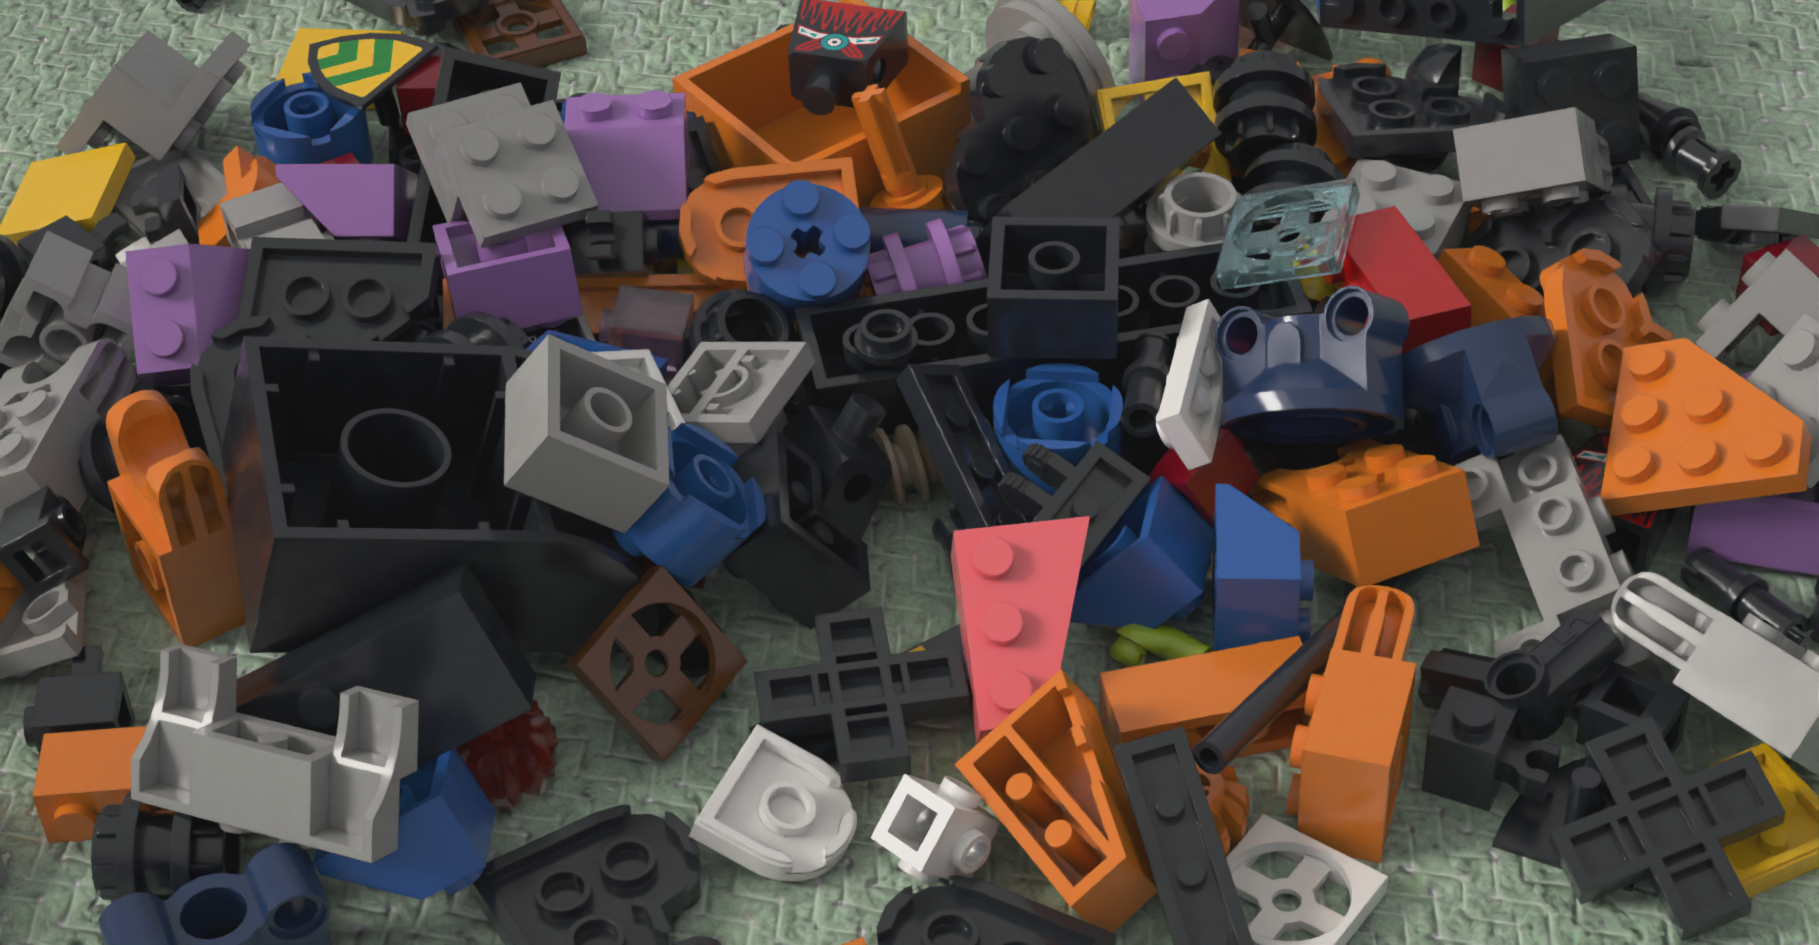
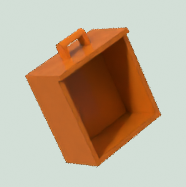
M838 0L839 3L871 7L863 0ZM795 23L672 78L674 93H685L687 111L695 113L694 119L700 116L704 117L722 171L737 167L852 157L859 207H869L871 199L885 188L855 108L835 105L831 113L816 115L808 111L801 100H797L791 95L788 50ZM908 34L909 60L887 87L886 92L917 175L930 174L938 176L944 182L947 189L944 177L945 169L951 168L952 153L959 140L954 139L958 132L971 123V107L969 102L970 79Z

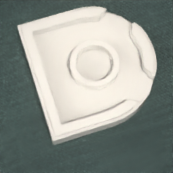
M757 724L695 820L689 837L761 876L780 881H804L823 875L840 862L854 836L857 826V814L853 809L847 792L843 788V784H841L840 774L832 766L819 757Z

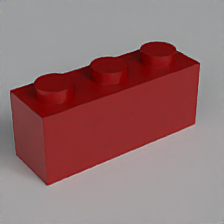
M1396 206L1326 222V247L1321 248L1319 251V265L1324 280L1329 285L1334 284L1337 290L1346 286H1358L1402 303L1408 312L1410 321L1408 335L1402 346V354L1440 337L1471 328V304Z

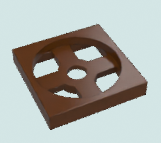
M489 0L490 7L486 11L476 15H462L452 19L453 28L467 51L534 67H541L587 54L586 38L561 0ZM497 19L496 24L484 27L488 23ZM516 25L528 27L522 31H509L511 27ZM563 26L565 31L562 36L539 41L537 35L540 31ZM504 41L514 43L517 47L516 49L494 55H489L485 48L486 46Z
M661 565L649 567L642 575L641 582L630 589L568 661L566 666L653 761H666L748 661ZM655 603L666 604L676 616L659 636H649L631 616L634 612L647 605ZM695 638L704 646L709 654V673L697 687L680 670V655ZM614 641L627 655V674L616 687L613 684L610 668L611 651ZM652 650L660 651L666 661L663 673L657 677L651 676L645 667L646 656ZM650 691H660L677 709L676 713L667 723L649 722L633 713Z

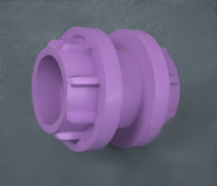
M939 218L925 223L927 241L903 248L897 232L883 236L884 250L869 254L866 268L873 295L878 296L987 279L970 228L959 225L945 229L942 220Z

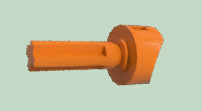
M878 84L867 86L865 91L854 93L851 99L885 187L871 199L869 207L953 210L944 182L940 177L930 174L917 175L885 88H879Z

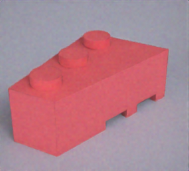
M1090 516L953 531L951 562L975 744H978L1061 669Z

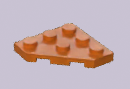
M1687 338L1624 347L1601 497L1610 515L1615 516L1806 491L1812 436L1802 419Z

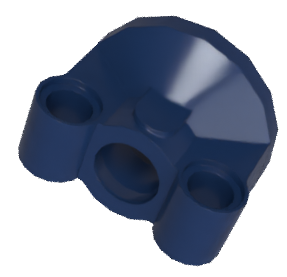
M1346 286L1337 290L1329 298L1324 308V313L1298 314L1278 317L1246 306H1237L1229 309L1220 318L1214 336L1216 350L1222 358V429L1228 428L1231 433L1243 440L1291 445L1364 441L1388 436L1402 430L1405 422L1402 346L1408 335L1410 324L1407 310L1402 303L1393 298L1358 286Z
M1520 316L1492 321L1448 334L1402 354L1403 402L1405 406L1420 411L1433 456L1436 457L1437 461L1455 466L1480 454L1487 459L1498 457L1500 461L1514 455L1515 452L1554 443L1558 430L1557 417L1552 401L1545 391L1538 373L1558 340L1551 320L1544 316Z
M284 842L274 844L259 851L250 859L243 874L216 873L200 876L181 886L169 899L164 901L151 893L138 892L125 895L108 905L99 918V929L105 945H332L326 924L330 917L328 900L307 850H304L296 843Z

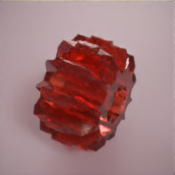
M533 700L532 709L456 747L491 805L497 799H506L515 807L518 795L521 793L540 796L543 780L555 776V767L557 765L556 747L558 746L556 729L554 725H551L550 717L544 716L543 711L540 710L537 700Z

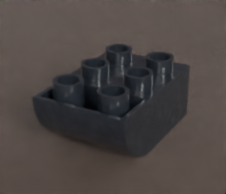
M243 337L221 454L250 653H289L466 561L522 653H559L565 656H574L630 589L641 582L642 575L647 570L643 555L635 557L627 553L616 541L612 528L504 486L506 383L532 354V351L513 346ZM655 604L642 607L631 615L649 636H658L659 622ZM614 641L611 653H625Z

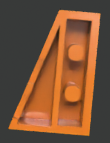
M1060 669L957 761L955 766L977 793L982 796V799L1069 906L1087 923L1113 933L1157 893L1135 819L1095 704Z

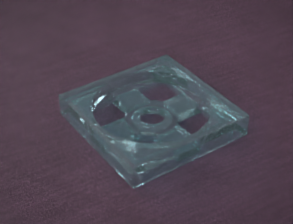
M1355 178L1237 196L1215 270L1221 289H1233L1340 273L1360 198ZM1334 208L1338 210L1336 220L1310 224L1308 221L1310 212ZM1282 217L1281 223L1271 230L1251 233L1254 221ZM1300 232V235L1290 242H1279L1286 235ZM1269 253L1271 259L1259 260L1246 256Z

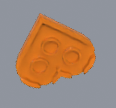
M852 157L737 167L709 174L705 177L704 183L692 191L686 203L684 202L681 206L678 240L685 260L693 268L696 278L706 285H718L722 288L750 291L744 272V251L749 221L757 207L768 196L785 188L790 182L806 180L812 184L829 187L846 196L859 209ZM806 251L803 254L796 252V255L804 259L810 252ZM867 269L862 289L856 299L865 298ZM793 324L797 334L796 324Z
M1583 248L1545 268L1540 274V282L1544 290L1546 318L1552 321L1558 338L1551 350L1555 396L1559 415L1611 431L1623 348L1668 341L1675 337L1671 332L1652 321L1643 293L1634 298L1632 297L1626 284L1614 272L1622 267L1619 261L1601 250Z

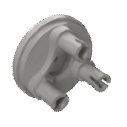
M999 0L986 22L985 41L987 51L998 42L1030 36L1039 39L1052 38L1057 40L1078 75L1101 134L1094 94L1099 89L1116 87L1106 59L1086 28L1057 0ZM982 55L975 59V66L964 73L970 79V90L976 89L977 73L983 65V62H979Z

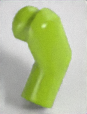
M1138 624L1119 627L1115 631L1119 636L1109 648L1110 657L1128 667L1143 665L1148 651L1165 661L1188 657L1194 654L1214 652V648L1174 626L1159 625L1155 629Z

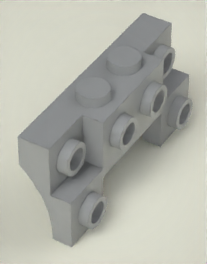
M1558 435L1552 444L1524 450L1500 461L1498 457L1487 459L1480 454L1455 465V467L1465 470L1477 533L1502 525L1508 526L1544 620L1493 641L1498 657L1514 650L1531 651L1578 610H1582L1586 606L1600 615L1608 627L1619 637L1625 652L1614 662L1649 677L1659 674L1660 670L1652 651L1622 633L1612 619L1611 605L1617 590L1625 580L1635 574L1623 550L1612 554L1606 536L1616 532L1614 522L1601 495L1589 497L1572 452L1562 435ZM1607 667L1603 671H1601L1596 677H1594L1590 682L1596 684L1599 678L1607 669Z
M179 643L161 650L158 690L153 711L144 735L131 757V799L217 822L223 831L229 833L247 834L255 832L278 838L279 843H296L304 850L316 848L373 863L398 850L400 779L417 771L419 700L360 686L348 689L340 693L339 720L335 737L237 713V657Z

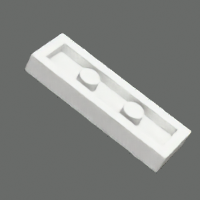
M1209 299L1186 307L1181 330L1176 340L1172 364L1166 378V386L1160 409L1156 415V425L1161 440L1168 448L1175 449L1188 470L1212 462L1221 424V405H1223L1222 358L1216 350L1214 341L1215 329L1221 317Z

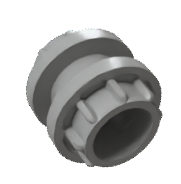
M1191 172L1172 178L1167 186L1154 194L1148 202L1145 220L1148 236L1144 244V255L1249 239L1253 218L1251 206L1235 190L1233 183L1221 176L1206 172Z

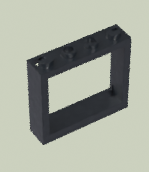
M1320 0V27L1524 47L1606 0H1516V13L1503 12V0Z

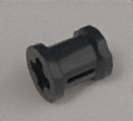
M1687 126L1678 131L1667 144L1662 156V165L1665 170L1673 175H1685L1695 182L1701 193L1709 199L1718 198L1736 181L1742 163L1737 154L1731 150H1719L1707 142L1705 133L1695 126Z

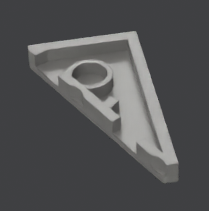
M84 521L85 526H86V531H87L88 533H87V537H86V541H85V545H84V549H83V555L87 558V557H88L89 526H88V525L86 524V522ZM87 570L36 598H33L25 588L23 589L0 624V680L10 676L24 677L37 668L80 654L83 647Z

